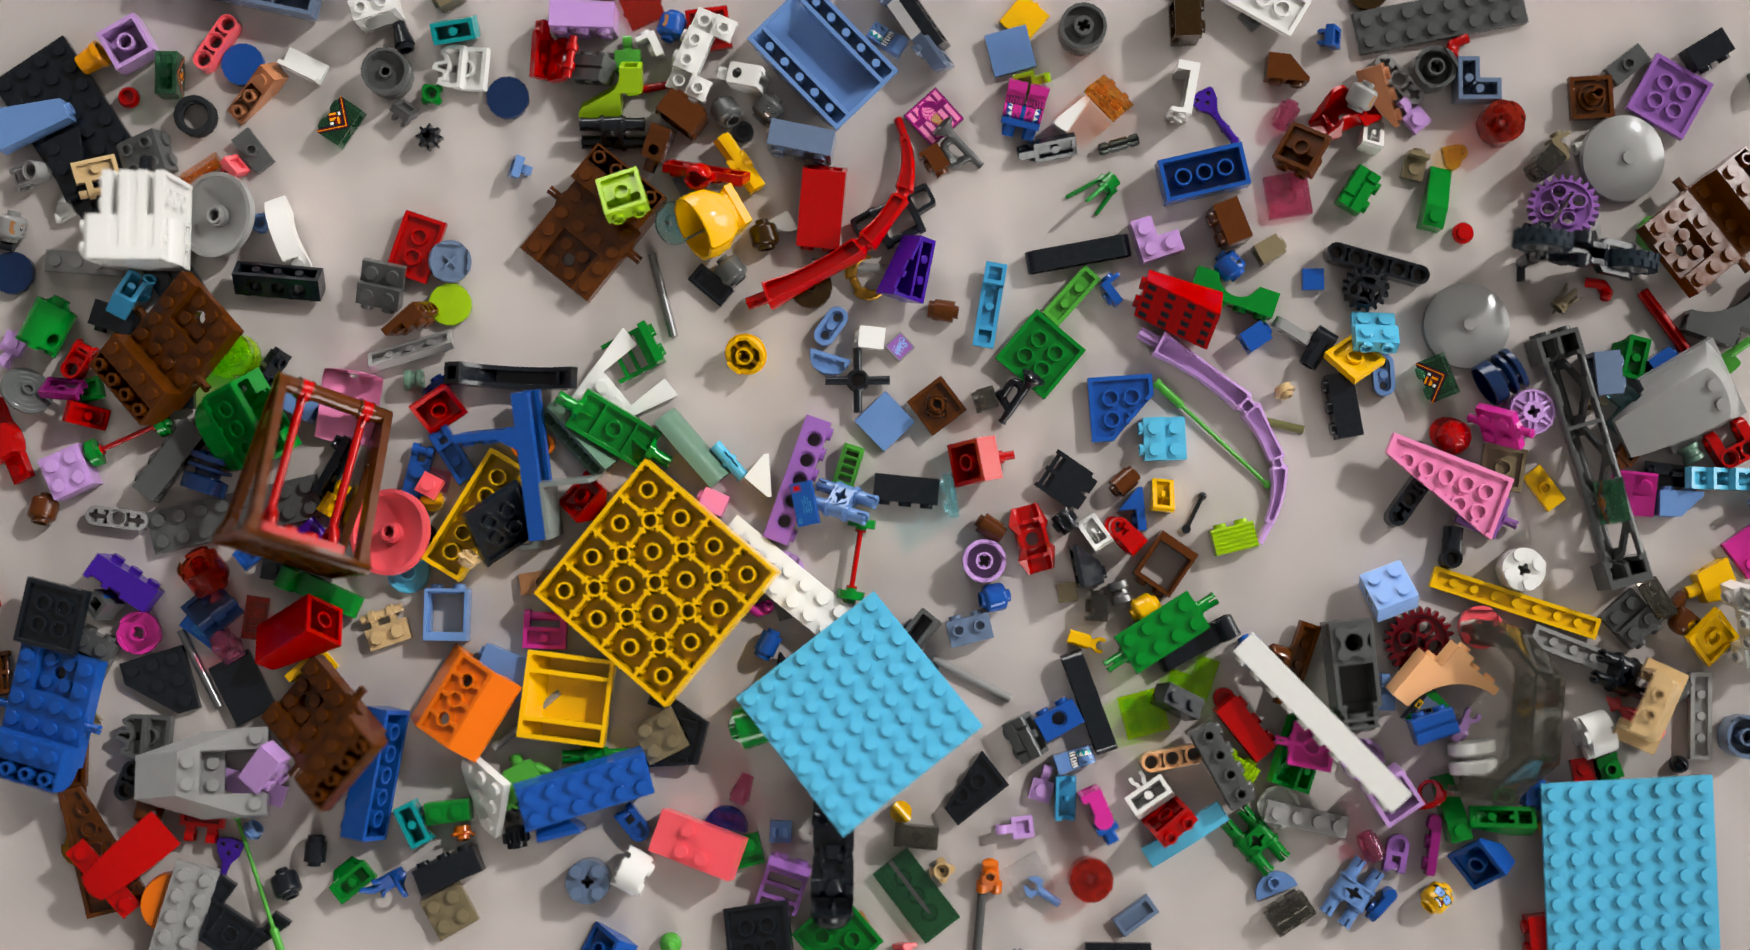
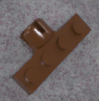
M1299 620L1289 647L1274 643L1270 644L1268 648L1304 683L1322 627ZM1278 696L1273 698L1272 702L1279 705L1283 703Z

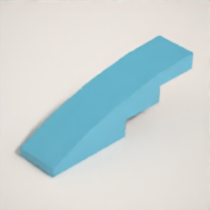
M1685 467V489L1750 491V469Z
M1218 800L1194 814L1198 821L1191 830L1185 831L1180 835L1176 843L1164 848L1155 839L1142 847L1141 850L1152 867L1176 855L1230 819Z

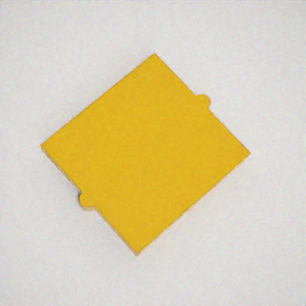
M1017 0L999 23L1006 29L1026 24L1029 39H1031L1050 15L1042 10L1037 2Z

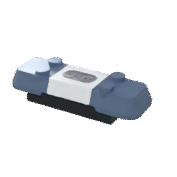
M878 0L885 7H889L913 41V51L918 57L925 58L933 71L940 73L955 67L944 51L951 45L919 0Z

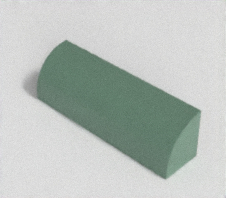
M554 401L547 405L544 409L546 427L591 475L601 474L603 476L620 460L619 457L565 426L571 411Z
M672 408L654 422L657 428L711 489L731 473L726 467L722 466L723 463L676 408Z

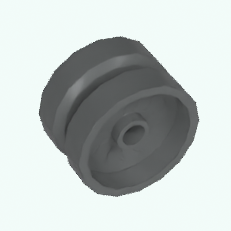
M1086 2L1075 3L1067 8L1062 15L1058 28L1060 44L1073 55L1084 56L1093 53L1099 48L1107 30L1106 17L1102 10L1094 4Z
M389 47L376 48L363 59L361 65L362 79L366 86L378 97L386 100H396L405 96L412 88L414 82L413 69L407 59L396 49Z

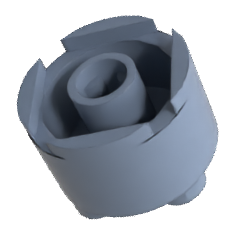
M1732 714L1724 717L1717 730L1718 746L1727 754L1750 759V715Z
M582 858L569 869L565 879L566 890L570 898L581 904L596 903L609 891L612 873L609 867L599 858ZM587 876H589L590 880L594 881L590 885L584 881Z

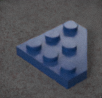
M1152 374L1087 378L1091 443L1111 442L1117 438L1154 395Z

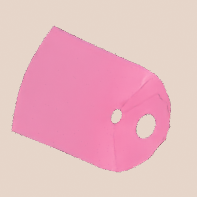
M325 368L321 386L356 399L362 398L364 401L374 402L376 406H379L383 389V378L359 371ZM350 374L358 375V377L352 378ZM319 404L315 437L333 442L336 435L342 437L346 435L352 438L356 426L355 418L350 414ZM369 422L365 424L361 445H368L375 423Z

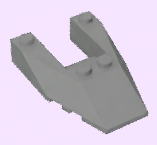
M245 727L206 731L137 755L135 759L134 800L202 820L270 817V794H226V753L256 752L260 745L271 741V730L269 727Z

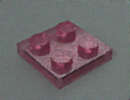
M1287 173L1262 178L1269 220L1313 213L1307 177L1305 180H1301L1294 173Z

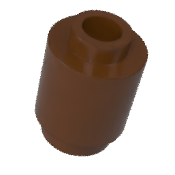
M929 300L927 317L936 321L953 323L954 319H958L959 306H955L956 301Z
M1128 466L1119 471L1109 481L1110 487L1108 488L1114 496L1118 497L1120 495L1124 497L1138 484V480L1141 477L1134 468Z
M988 513L985 516L981 514L974 524L977 526L976 532L988 540L999 543L1007 531L1002 522Z

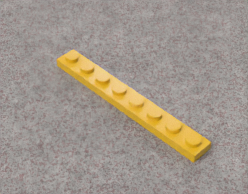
M1434 566L1428 587L1596 640L1602 620L1438 566Z

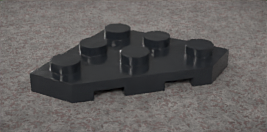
M183 645L119 664L125 685L179 714L202 707L187 652Z

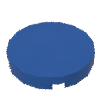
M238 43L231 46L224 53L221 68L224 76L231 83L244 87L259 65L266 64L262 53L256 47L247 43Z

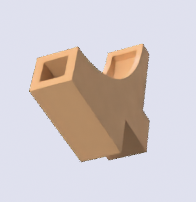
M1450 640L1437 656L1430 650L1424 652L1418 647L1385 686L1393 696L1406 706H1409L1423 694L1446 685H1471L1484 689L1494 696L1500 690L1493 684L1496 681L1486 672L1483 675L1478 672L1481 668L1472 662L1475 658L1468 653L1471 649L1461 641L1457 644L1453 640Z

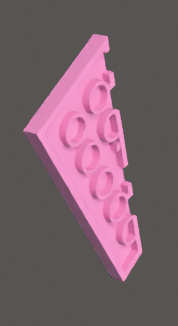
M1392 433L1385 454L1488 540H1492L1514 479L1400 434Z

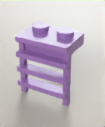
M779 851L771 852L755 903L759 904L761 896L775 901L788 900L789 905L794 906L792 915L796 916L812 865L800 858L796 860L789 858L787 854ZM769 871L802 881L801 888L799 889L767 878ZM765 883L798 894L797 900L793 901L763 891Z

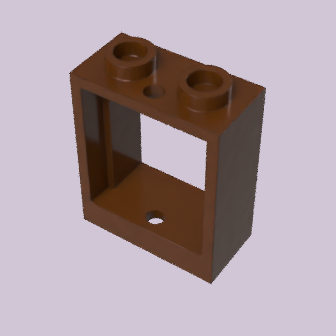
M1161 530L1131 574L1135 576L1134 580L1140 585L1145 586L1147 584L1152 587L1153 590L1151 592L1162 599L1164 596L1170 598L1198 557V554ZM1160 542L1186 559L1166 589L1140 572Z

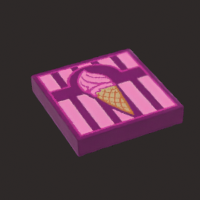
M936 87L904 115V118L930 146L936 142L939 143L945 137L941 135L934 136L932 133L947 117H952L953 129L964 120Z

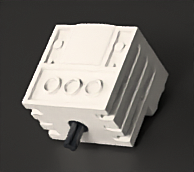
M140 155L139 170L137 171L120 169V172H115L111 169H102V176L99 177L101 198L98 200V208L101 214L87 213L84 214V220L80 221V231L84 233V242H80L79 252L83 255V259L111 270L128 271L130 268L133 271H190L192 185L166 170H155L153 172V156Z

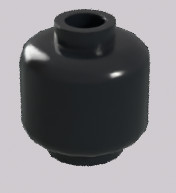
M288 867L276 870L275 875L270 879L275 897L282 899V901H289L300 895L299 892L303 888L298 872L294 869L288 870Z

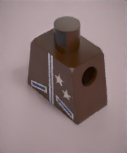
M651 122L641 151V155L647 157L643 170L655 174L658 163L666 162L677 131ZM656 146H658L659 151L655 155L653 150Z

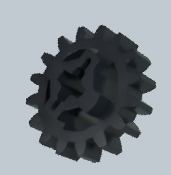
M1362 265V270L1360 271L1355 267L1354 274L1348 272L1347 279L1342 281L1344 286L1342 287V294H1345L1344 301H1349V307L1357 305V311L1365 307L1366 312H1368L1371 306L1376 310L1377 303L1383 305L1384 298L1389 296L1387 290L1390 287L1389 283H1386L1388 281L1387 276H1382L1381 269L1375 272L1374 266L1366 270V266Z

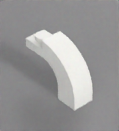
M284 195L265 202L264 207L268 227L282 261H285L286 265L312 267V263L296 231L294 212L286 196Z

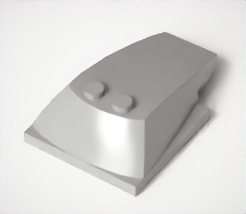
M1707 337L1635 379L1641 391L1640 398L1628 404L1611 421L1629 458L1648 454L1667 447L1670 454L1675 455L1678 453L1677 450L1694 441H1699L1703 438V435L1716 431L1730 421L1747 413L1714 338Z

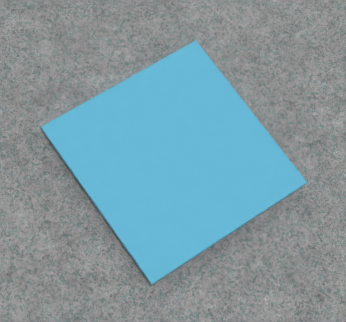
M874 591L736 697V700L843 837L983 727L981 722Z
M1713 775L1539 783L1547 950H1720Z

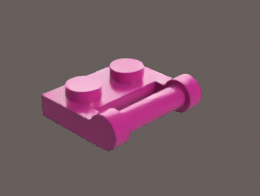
M524 610L522 648L567 649L568 623L556 612ZM531 621H560V627L531 626Z

